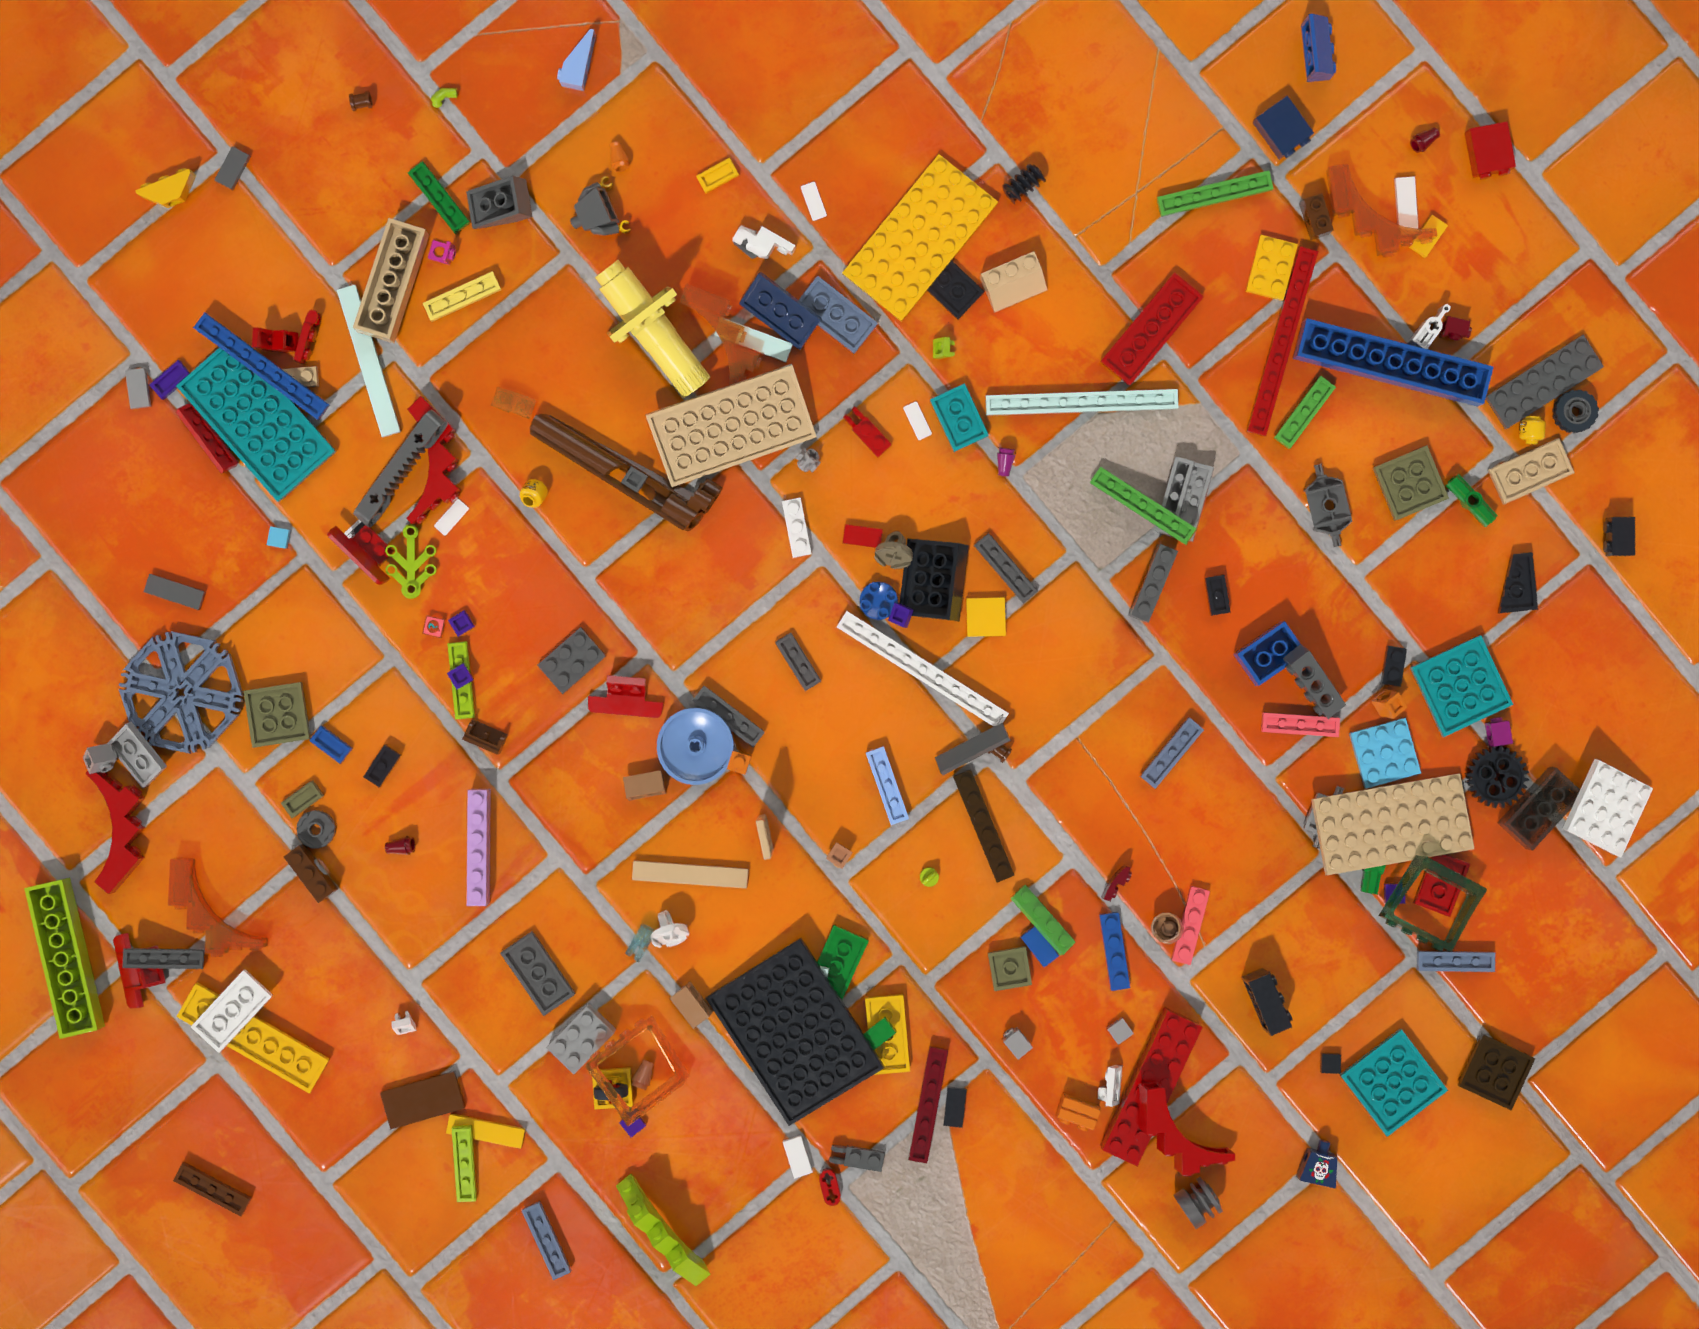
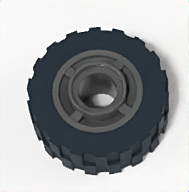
M1571 390L1561 395L1554 403L1552 417L1555 420V424L1561 430H1565L1567 433L1582 432L1589 429L1596 422L1595 420L1599 415L1598 403L1595 401L1594 396L1588 394L1587 391ZM1573 407L1578 408V416L1572 414Z

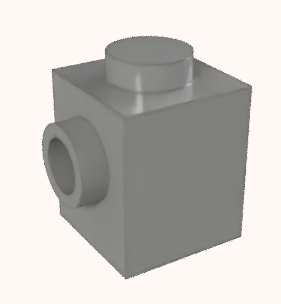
M110 743L86 749L83 759L89 774L96 772L104 773L113 768L117 760V754L115 750H112Z

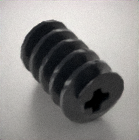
M1028 164L1026 166L1027 170L1022 169L1020 171L1021 175L1015 174L1014 179L1008 180L1009 185L1006 183L1002 185L1004 193L1012 203L1015 204V199L1021 202V194L1027 197V189L1033 192V184L1040 187L1038 180L1046 182L1044 175L1035 165Z

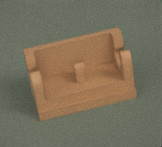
M661 770L623 777L626 798L629 801L666 794L664 777Z
M688 982L670 997V1000L693 1029L713 1013V1010L691 982Z

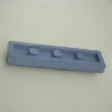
M1188 717L1140 777L1156 789L1204 729Z
M1417 951V970L1495 972V952Z
M538 1201L523 1208L522 1213L552 1279L555 1280L571 1273L570 1265L541 1202Z

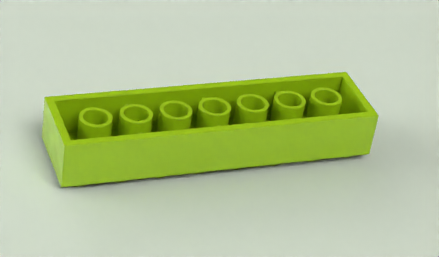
M70 877L24 888L59 1038L88 1033L105 1027Z

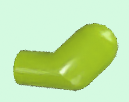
M440 88L431 96L432 106L439 108L442 106V101L445 98H457V88Z

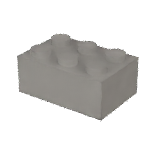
M588 1003L546 1048L570 1072L575 1074L615 1033L616 1028Z

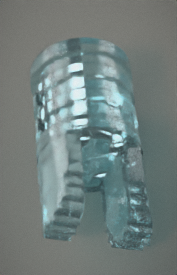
M641 924L625 954L631 956L637 946H639L634 960L640 962L649 947L648 945L651 943V934L655 930L645 924Z

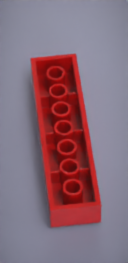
M1164 1007L1100 1144L1103 1151L1138 1167L1152 1137L1139 1129V1084L1149 1082L1160 1083L1165 1087L1166 1103H1168L1203 1028L1198 1022Z

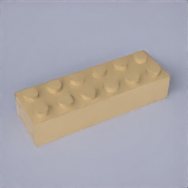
M388 218L353 328L358 333L395 343L428 242L429 234L426 229Z

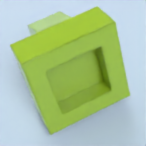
M949 337L933 339V358L942 359L954 356L955 352H950V346L955 345V342L950 340Z

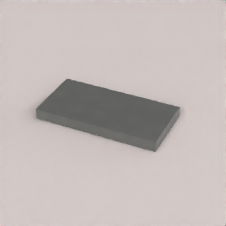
M533 931L500 953L543 1016L576 994Z

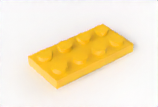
M903 994L865 997L868 1030L886 1017L897 1031V1033L875 1049L885 1068L874 1075L910 1072Z

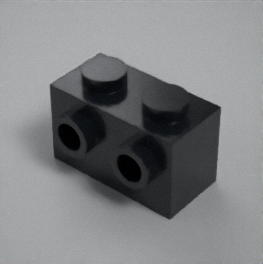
M1635 517L1605 518L1603 524V531L1605 533L1603 550L1605 556H1635Z

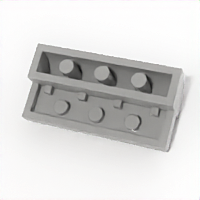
M1175 457L1162 507L1195 528H1198L1214 467ZM1157 526L1155 527L1157 533L1172 537ZM1196 532L1190 539L1191 542H1194Z

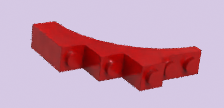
M422 396L407 409L417 423L430 410H434L441 416ZM449 423L435 444L428 448L429 470L426 486L418 504L406 518L413 525L421 524L427 518L426 514L430 510L434 511L439 507L441 499L448 504L449 502L453 503L460 496L458 493L461 489L446 475L447 472L451 473L457 467L456 463L459 461L443 445L445 442L449 443L455 437L454 433L456 430Z
M87 770L85 774L97 785L104 796L112 823V842L109 856L103 870L94 882L107 894H112L118 890L145 858L141 855L140 849L136 846H131L132 842L145 828L141 825L142 821L136 816H131V814L145 797L136 786L130 785L121 788L123 785L116 779L112 780L107 776L108 772L89 774Z
M1158 1082L1139 1084V1129L1148 1136H1157V1149L1165 1156H1174V1169L1181 1175L1192 1176L1195 1173H1200V1166L1208 1167L1216 1163L1225 1165L1228 1162L1235 1161V1153L1227 1147L1204 1146L1190 1141L1183 1136L1170 1116L1164 1086Z

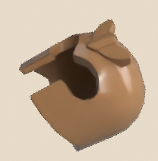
M1161 913L1153 919L1151 931L1159 942L1172 944L1181 938L1184 927L1177 915Z

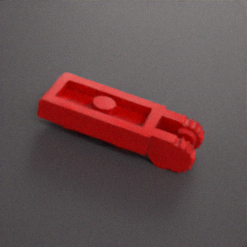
M314 309L309 310L305 317L293 358L301 364H305L306 360L310 359V345L316 338V331L314 330L321 323L322 317Z
M854 406L852 411L861 421L856 425L849 416L845 415L843 418L852 427V431L878 458L892 444Z

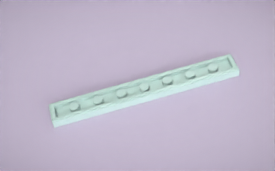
M352 285L339 289L337 293L381 437L400 433L401 429L373 338L358 333L353 328L361 303L357 286Z

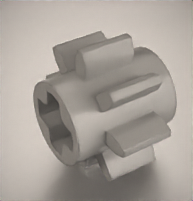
M803 448L796 457L799 460L797 462L798 467L804 472L809 470L814 472L821 463L819 461V454L814 449L806 450Z

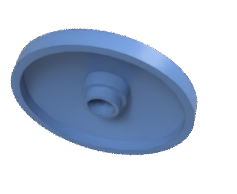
M688 708L675 713L663 724L657 738V754L664 770L677 781L690 785L706 784L718 778L727 769L732 751H734V739L727 723L718 714L704 708Z

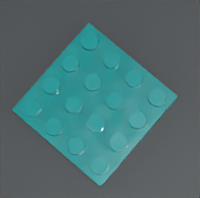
M1481 635L1410 667L1442 737L1448 736L1513 705Z
M1398 1029L1339 1074L1387 1137L1448 1091L1402 1029Z

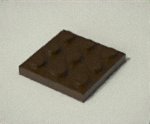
M1481 1033L1458 1082V1086L1512 1111L1536 1058Z

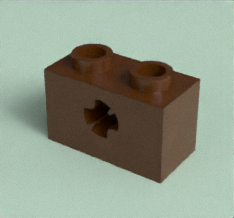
M1323 194L1303 199L1299 203L1310 240L1329 235L1334 230Z

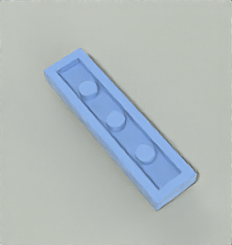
M884 746L866 752L890 824L893 825L908 820L909 817Z

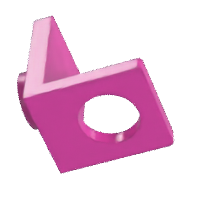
M433 240L428 259L450 265L451 260H454L456 255L455 246L449 241L445 244ZM437 247L445 249L443 257L435 256L434 250Z

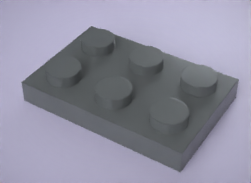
M580 627L537 666L558 690L564 694L601 662L606 655Z

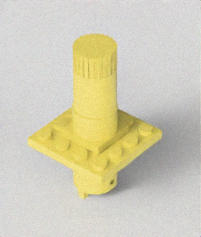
M616 260L611 266L595 277L601 285L599 290L623 320L607 332L614 343L616 341L619 343L629 337L627 333L630 331L644 349L649 352L683 398L690 395L709 380L710 375L676 332L675 327L665 316V312L661 308L663 305L668 307L676 300L674 297L677 294L673 288L667 286L652 298L629 267L624 268L619 260Z

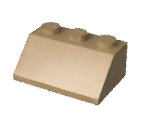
M1034 251L980 275V280L994 313L1047 291L1043 271Z

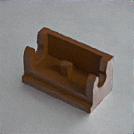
M473 719L469 723L462 740L498 755L501 753L509 734Z

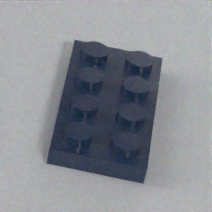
M762 272L757 275L739 303L799 350L803 348L822 320L819 315Z

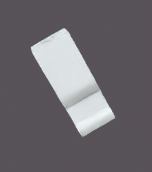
M1445 304L1438 309L1435 317H1430L1422 322L1408 341V344L1428 349L1442 329L1441 318L1450 311L1451 306ZM1431 323L1433 324V330L1429 329Z

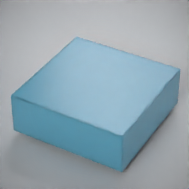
M270 526L267 545L287 549L291 530Z

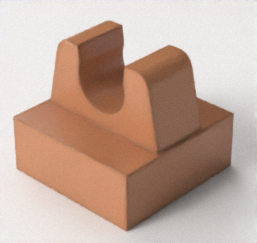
M836 842L826 859L843 869L852 851Z

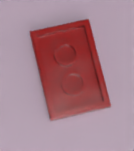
M1446 854L1430 857L1413 903L1451 917L1470 863Z

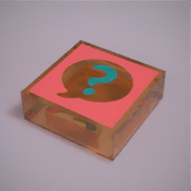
M426 615L422 634L442 638L446 619Z

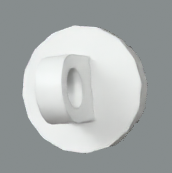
M665 910L658 913L660 928L655 930L650 938L655 947L661 948L665 944L667 947H672L687 939L686 936H689V930L685 924H674L671 915Z

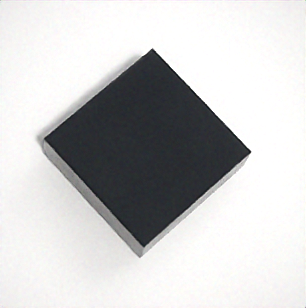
M1321 1053L1320 1072L1341 1074V1054Z

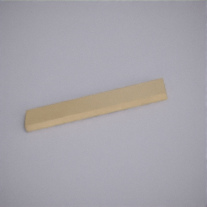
M634 860L632 880L747 888L748 869Z

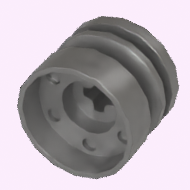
M1201 1177L1196 1179L1201 1186L1200 1188L1196 1189L1194 1184L1190 1183L1193 1193L1189 1194L1183 1188L1173 1195L1195 1229L1206 1223L1203 1215L1205 1212L1212 1218L1215 1217L1211 1208L1215 1207L1219 1214L1223 1212L1220 1200L1210 1185L1203 1181Z

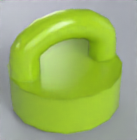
M926 867L921 871L920 881L924 886L932 887L938 882L939 875L934 868Z

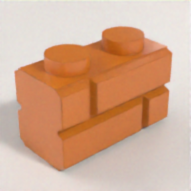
M1063 1093L1056 1116L1059 1118V1122L1070 1125L1071 1122L1077 1124V1128L1080 1130H1094L1101 1108L1099 1105Z

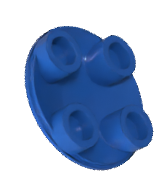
M884 582L870 583L863 589L860 595L862 611L866 616L875 620L888 618L894 603H898L895 590Z

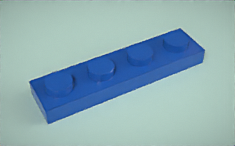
M1119 912L1099 914L1110 990L1130 988Z

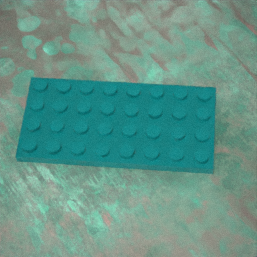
M220 347L176 385L277 502L284 499L337 452L293 401Z

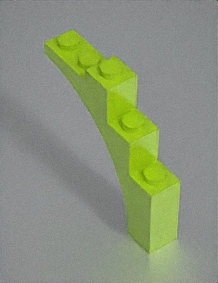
M632 1174L616 1185L628 1208L627 1213L633 1224L646 1233L653 1248L666 1256L673 1271L695 1286L711 1274L703 1259L696 1255L660 1216Z

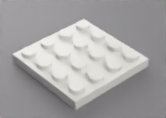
M1594 759L1562 829L1621 858L1653 788L1600 760Z

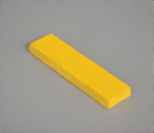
M452 1113L449 1116L446 1134L452 1135V1126L472 1125L473 1139L522 1148L525 1128Z

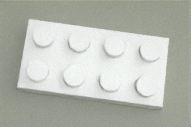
M245 969L196 1020L191 1028L220 1053L272 998L273 994Z

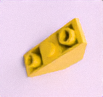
M183 168L176 171V174L172 176L160 177L155 183H145L140 186V189L135 191L146 200L165 208H170L186 201L196 175L190 169Z

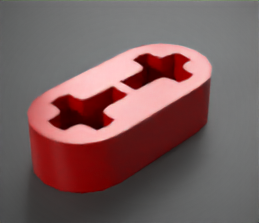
M825 1168L819 1174L823 1198L827 1205L835 1206L841 1199L837 1176L833 1169ZM826 1173H828L829 1176H833L830 1179L831 1185L827 1184L826 1179H822L825 1177ZM829 1189H832L834 1195L837 1194L834 1201L831 1198H827L829 1196Z

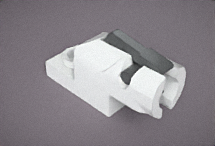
M741 225L732 240L734 245L751 259L757 257L768 259L775 246L778 247L777 251L784 255H793L796 249L794 244L763 226L758 234H756L757 231Z

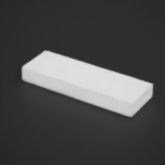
M1415 177L1395 178L1398 237L1418 235Z

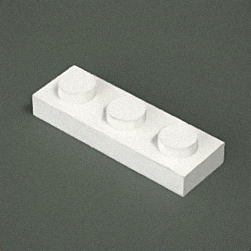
M801 498L782 501L793 558L811 555Z

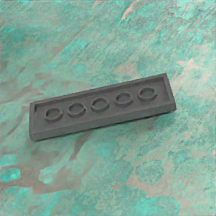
M1582 335L1487 395L1486 400L1504 429H1508L1604 366L1585 336Z

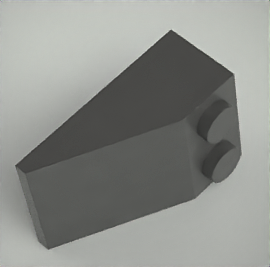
M510 176L466 191L473 229L514 223L533 217L526 179Z

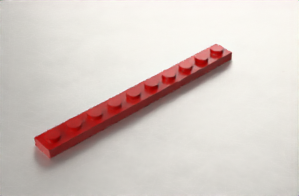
M1301 246L1298 248L1246 432L1264 437L1267 435L1319 251Z

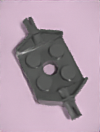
M1322 464L1314 465L1317 477L1303 490L1307 496L1314 525L1313 531L1330 535L1334 547L1342 546L1339 534L1352 522L1343 481L1324 475ZM1326 500H1331L1334 503V508L1331 511L1327 510L1324 506Z

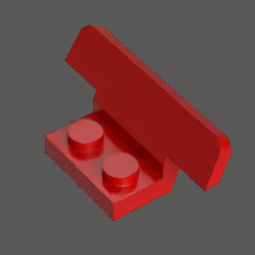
M364 525L353 538H348L337 526L329 530L327 536L376 584L382 585L391 579L379 568L390 557L385 552L388 544L371 527ZM391 547L387 550L389 554L395 552Z
M607 675V697L588 696V709L594 713L659 718L664 705L663 702L645 701L647 685L644 678Z
M124 933L115 936L113 943L127 1006L129 1008L144 1007L140 989L166 983L163 969L122 968L123 948H131L129 935ZM158 945L147 947L146 949H158Z

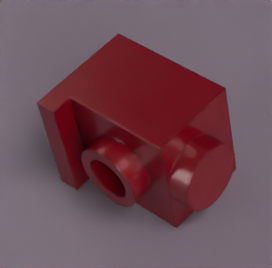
M1451 316L1445 317L1442 321L1443 325L1439 338L1449 336V339L1457 341L1469 338L1472 327H1470L1471 321Z

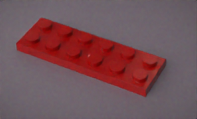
M1174 272L1100 362L1130 386L1204 296Z

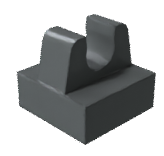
M631 466L621 483L639 493L648 476Z

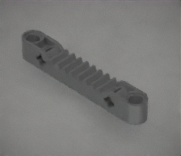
M434 410L428 411L421 418L354 510V516L367 527L373 526L380 519L391 503V495L395 494L393 489H399L397 483H403L401 477H408L406 471H412L410 465L417 464L415 459H421L419 453H425L424 448H431L446 429L447 421Z

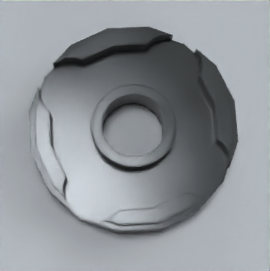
M313 810L307 812L297 823V836L302 844L309 848L327 846L335 836L336 826L334 820L328 813ZM314 824L319 825L321 828V832L318 835L313 834L311 831V827Z

